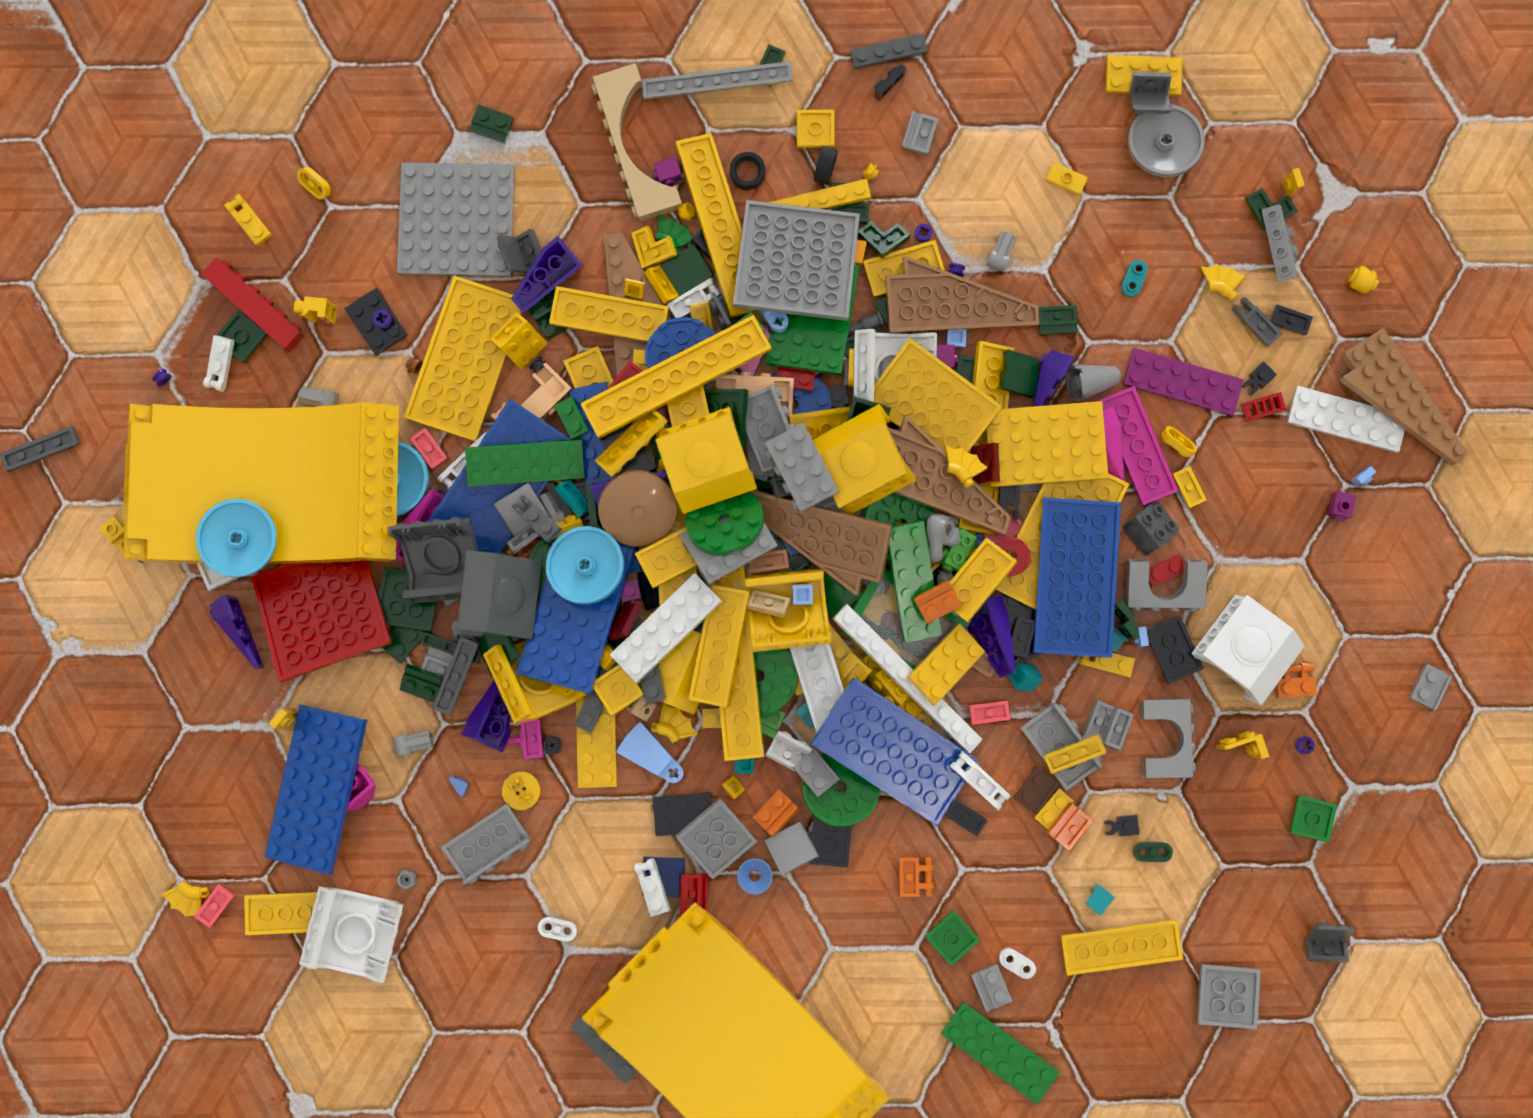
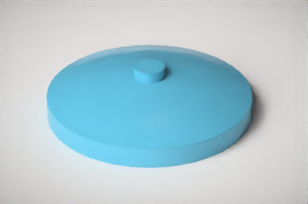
M399 441L397 517L413 511L424 499L429 487V470L425 460L414 448Z
M244 499L222 501L210 508L199 522L196 532V546L203 562L213 571L235 578L250 576L263 569L272 559L278 539L275 523L268 512L259 505Z
M590 526L577 527L565 532L553 543L547 555L546 573L552 588L567 601L576 604H593L607 598L620 584L624 573V556L616 540L604 530Z

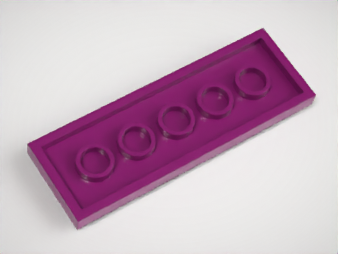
M1133 348L1123 385L1127 387L1135 386V389L1232 417L1235 414L1244 379Z

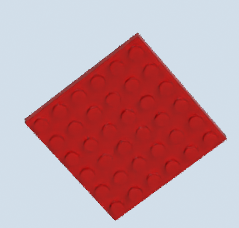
M369 561L287 563L251 576L276 674L280 683L392 643Z

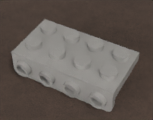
M773 384L749 394L747 403L746 433L762 473L774 469L773 466L776 465L773 458L769 460L764 451L767 448L765 442L794 427L793 423L789 424L787 417L790 414L786 405L782 406L780 399L783 398L779 387L775 388Z
M804 423L765 442L767 448L764 451L769 460L773 458L776 465L773 468L778 477L782 475L785 481L782 485L787 494L791 492L794 498L791 502L796 511L800 510L803 514L805 510L840 493Z
M1051 704L1020 727L1045 763V754L1086 739L1084 735L1081 737L1078 733L1079 727L1077 724L1067 718V711L1062 704ZM1098 756L1053 774L1064 790L1067 791L1093 771L1101 768L1102 764L1100 762L1102 759Z
M505 803L442 845L441 848L463 879V884L468 882L472 884L480 878L479 875L484 871L489 873L495 869V864L499 861L505 862L513 856L511 853L517 849L520 852L528 847L531 837L508 803Z

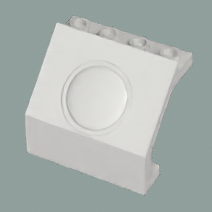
M874 329L855 330L854 396L874 402V385L879 379L880 362L883 360L884 373L909 338L937 358V333L896 334L875 333Z
M1235 594L1191 654L1194 658L1214 665L1246 690L1243 695L1246 700L1262 705L1305 645L1292 627L1250 596L1242 597Z
M319 886L299 964L309 969H316L317 967L363 976L378 983H384L393 952L392 948L397 935L399 920L402 916L403 904H400L399 901L350 890Z

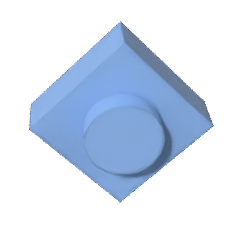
M967 329L947 330L946 345H955V348H965Z
M1372 466L1367 467L1350 481L1355 486L1360 484L1364 486L1373 479L1371 476L1376 471Z
M812 584L793 585V605L813 604Z
M1139 627V638L1133 640L1134 644H1137V647L1149 646L1146 627Z

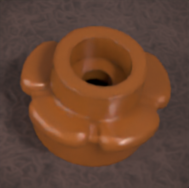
M418 356L410 357L406 362L407 372L417 374L421 370L423 361L418 359Z

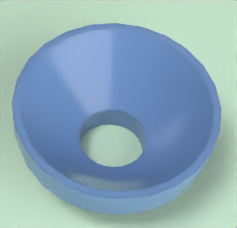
M752 858L746 860L739 867L737 873L738 883L749 894L763 893L772 883V870L761 859ZM754 869L761 873V877L757 881H753L749 877L750 871Z

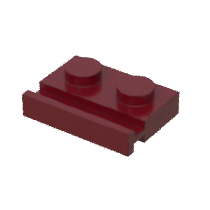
M999 443L973 446L972 454L977 455L979 461L987 466V469L974 476L973 480L978 485L1000 482Z
M635 601V603L631 602L622 606L608 637L610 640L615 641L628 636L643 604Z

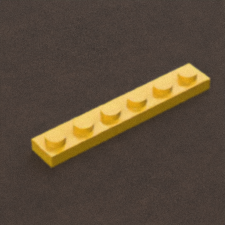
M863 179L769 203L827 210L871 199L868 180Z

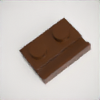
M1035 766L1013 798L1037 815L1059 783Z

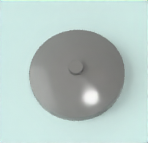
M1170 104L1171 112L1169 114H1139L1134 119L1128 133V149L1132 159L1141 169L1159 177H1175L1189 171L1197 163L1204 149V132L1197 118L1188 110Z

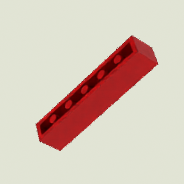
M216 257L201 275L290 353L304 337L300 332L302 328L294 321L292 323L286 320L288 316L281 309L276 311L273 308L274 303L267 297L263 299L258 295L261 292L253 284L249 287L245 283L247 279L241 273L237 272L235 274L231 270L233 268L231 264L225 259L220 261Z

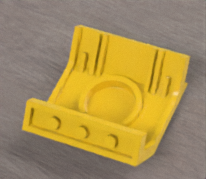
M880 404L813 439L840 492L834 495L833 498L838 508H842L848 514H853L916 481L915 475L902 459L886 423L890 422V419Z
M730 407L656 433L657 439L655 440L673 493L683 514L757 489L754 475L750 471L736 431Z
M822 569L745 577L746 590L751 592L750 597L753 590H758L791 599V604L785 618L749 610L753 652L831 644L832 639L828 622ZM812 584L813 604L793 605V585Z
M647 612V613H646V616L642 619V623H643L649 616H651L652 613ZM694 630L659 662L667 699L661 702L693 715L699 702L688 699L701 639V633ZM640 681L638 685L643 691L642 683Z
M526 641L515 645L520 657L511 666L501 645H495L483 654L514 724L534 721L586 698V693L517 675V668Z

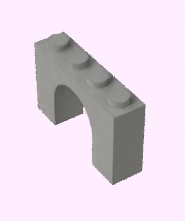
M1126 559L1124 602L1130 610L1140 611L1142 608H1149L1152 611H1160L1161 608H1168L1170 611H1180V608H1187L1189 611H1199V608L1206 607L1208 562L1203 559H1184L1183 580L1180 588L1170 596L1160 597L1154 595L1149 587V561L1146 559Z
M1190 699L1140 700V719L1167 720L1176 727L1179 733L1178 747L1171 755L1163 758H1142L1143 778L1193 777V773L1196 771L1195 762L1192 760V754L1195 753V744L1192 742L1194 724L1191 723V715H1193L1194 708L1193 704L1190 703Z

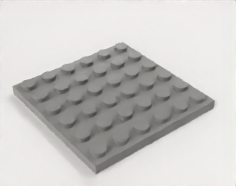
M401 162L397 274L511 277L512 272L506 268L504 257L498 248L497 236L513 237L515 166Z
M746 200L733 307L848 321L860 214Z

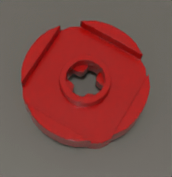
M1008 537L996 544L1007 554L1012 551L1013 555L1016 556L1017 564L1007 576H1016L1028 568L1031 553L1022 540Z

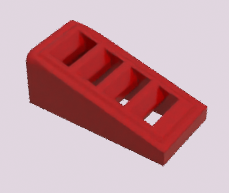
M1281 392L1241 404L1246 422L1286 410ZM1265 401H1268L1270 411L1267 410ZM1257 403H1260L1262 413L1259 412ZM1250 405H1252L1255 414L1254 416H1252L1249 408Z

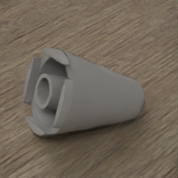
M1073 364L1069 366L1068 369L1070 370L1065 375L1067 391L1069 394H1073L1074 398L1071 399L1076 403L1118 385L1121 380V372L1117 367L1104 365Z

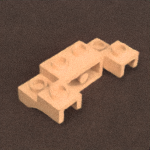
M546 362L537 374L534 373L532 375L541 386L521 405L543 421L548 415L552 416L557 412L555 405L560 403L572 389ZM505 402L502 404V408H500L495 414L493 413L491 415L494 419L497 418V416L500 414V412L506 405Z
M740 372V375H722L716 378V389H747L748 395L773 384L775 388L779 387L783 396L780 399L782 406L786 405L789 414H792L794 378L771 377L769 373H759V376H752L750 372Z

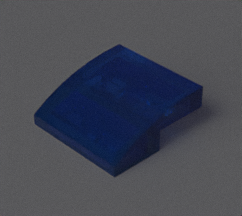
M644 856L643 863H646L648 859H655L666 897H680L681 874H685V858ZM650 870L645 871L646 876L651 875Z

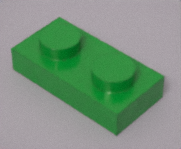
M569 397L555 405L572 440L589 432L588 426L573 397Z

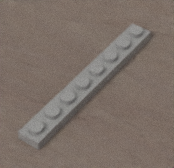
M791 61L642 79L644 100L789 83L793 82Z

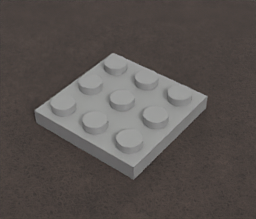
M721 798L675 835L676 839L712 879L757 842L755 837Z
M1200 964L1197 1024L1257 1029L1261 970L1258 968Z

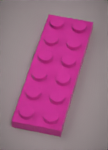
M1135 386L1098 400L1102 401L1103 410L1115 407L1122 425L1123 462L1141 506L1178 492V488Z

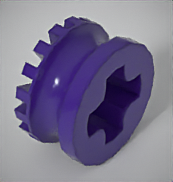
M920 224L916 228L915 238L923 243L930 240L932 228L927 224ZM921 229L928 231L926 237L919 235Z
M958 263L949 264V273L964 277L963 270L966 268L964 265Z
M378 310L374 313L373 321L379 328L383 329L390 326L392 317L387 311ZM382 314L384 317H387V319L384 320L385 323L383 324L380 321H378V319H380V315Z
M160 369L153 375L152 381L157 382L158 387H162L171 380L172 375L167 374L166 369Z
M1304 736L1296 740L1295 748L1301 754L1311 753L1315 748L1314 741L1310 737ZM1301 741H1308L1307 746L1309 749H1301Z

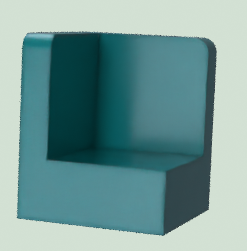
M1019 662L1015 666L1016 672L1008 675L1016 690L1033 691L1044 679L1034 664Z
M806 702L795 712L809 728H812L814 724Z
M1096 883L1092 887L1093 893L1086 900L1085 904L1101 916L1115 897Z

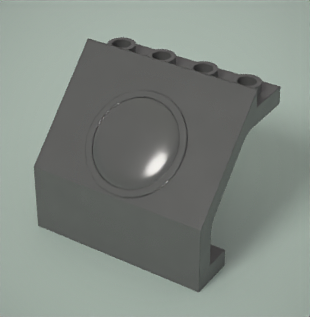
M451 517L450 520L433 519L432 522L415 521L414 524L398 523L396 526H389L387 534L400 543L409 573V590L403 591L402 598L411 604L461 599L467 550L479 551L470 519Z
M467 550L457 630L498 634L525 640L533 639L542 562L497 553Z

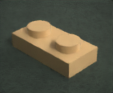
M753 590L747 607L748 610L785 618L791 604V599Z

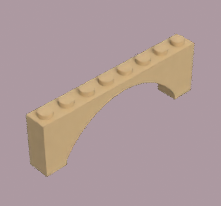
M636 63L593 76L594 84H591L594 95H598L600 101H597L600 113L604 112L606 117L602 120L605 129L610 130L611 136H608L611 147H615L617 151L614 154L617 165L621 164L623 169L619 172L622 181L627 182L628 188L625 190L628 200H633L634 206H631L634 217L638 216L639 221L642 222L658 217V215L679 210V206H682L677 187L661 184L641 172L628 157L622 143L621 130L624 113L632 96L639 88H642V81Z

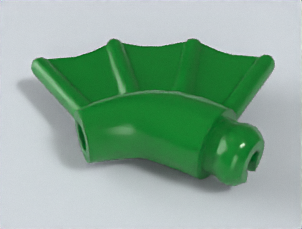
M658 215L656 241L671 237L676 254L680 253L678 250L680 247L692 243L691 239L693 236L689 233L688 226L680 225L675 218L666 219Z

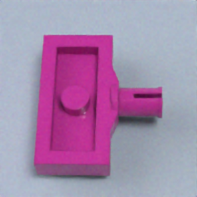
M541 719L520 723V736L508 737V741L516 740L508 742L509 745L520 744L523 749L524 759L544 757Z

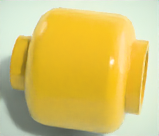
M1365 266L1354 268L1348 278L1350 288L1362 294H1366L1370 290L1374 291L1379 283L1377 273Z

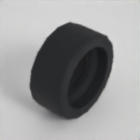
M826 146L822 147L814 174L815 182L829 184L836 162L837 149Z
M743 152L733 158L730 163V177L734 185L742 190L749 191L756 189L762 184L765 178V165L759 155L753 152ZM752 161L758 166V176L753 181H742L737 176V167L741 162Z

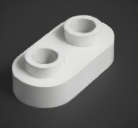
M545 917L538 924V931L543 937L568 942L577 935V927L571 921ZM547 923H550L552 925L551 930H547L545 928V925ZM566 927H569L571 929L570 934H566L564 932V929Z
M1004 948L999 953V962L1008 970L1024 979L1034 976L1036 966L1029 958L1012 948ZM1009 955L1013 957L1011 962L1006 961V957ZM1024 966H1029L1028 972H1023Z

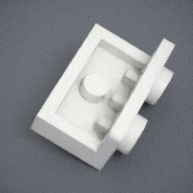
M778 731L765 756L795 771L793 766L810 754L812 748L806 742L797 741L792 738V735L789 733Z

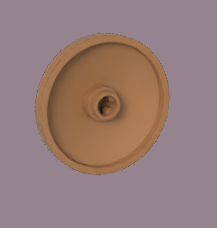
M631 470L617 475L606 484L599 498L598 513L604 530L617 542L628 546H646L663 538L672 528L676 519L677 504L672 488L662 477L649 471Z

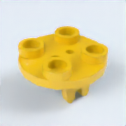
M528 772L511 774L502 786V796L505 803H508L510 808L515 810H526L533 807L541 795L538 780Z

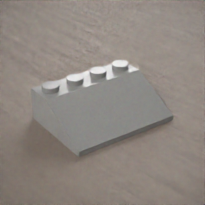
M729 517L720 519L721 523L729 521ZM763 524L758 538L749 547L742 551L728 553L729 555L725 556L711 555L701 551L691 542L687 531L679 535L707 586L771 552L778 546L765 524Z

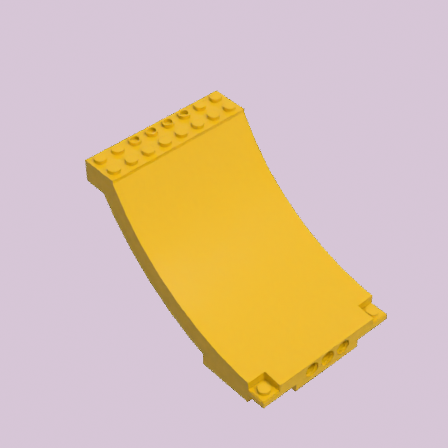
M368 402L296 408H215L129 404L128 442L125 447L123 559L146 562L204 564L196 546V532L202 517L210 508L222 501L244 499L266 510L275 523L278 538L277 546L268 564L364 560L389 562L396 560V540L387 533L389 526H396L399 406Z
M696 902L669 929L663 927L608 983L610 989L582 1016L583 1021L595 1029L599 1037L635 1067L685 1118H872L890 1099L881 1085L862 1069L808 1009L735 935Z

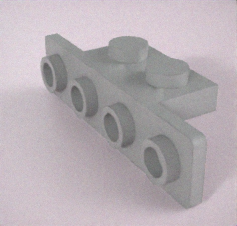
M1280 204L1262 210L1277 279L1279 282H1284L1297 278L1295 262H1297L1296 256H1299L1297 245H1293L1294 230L1285 223Z

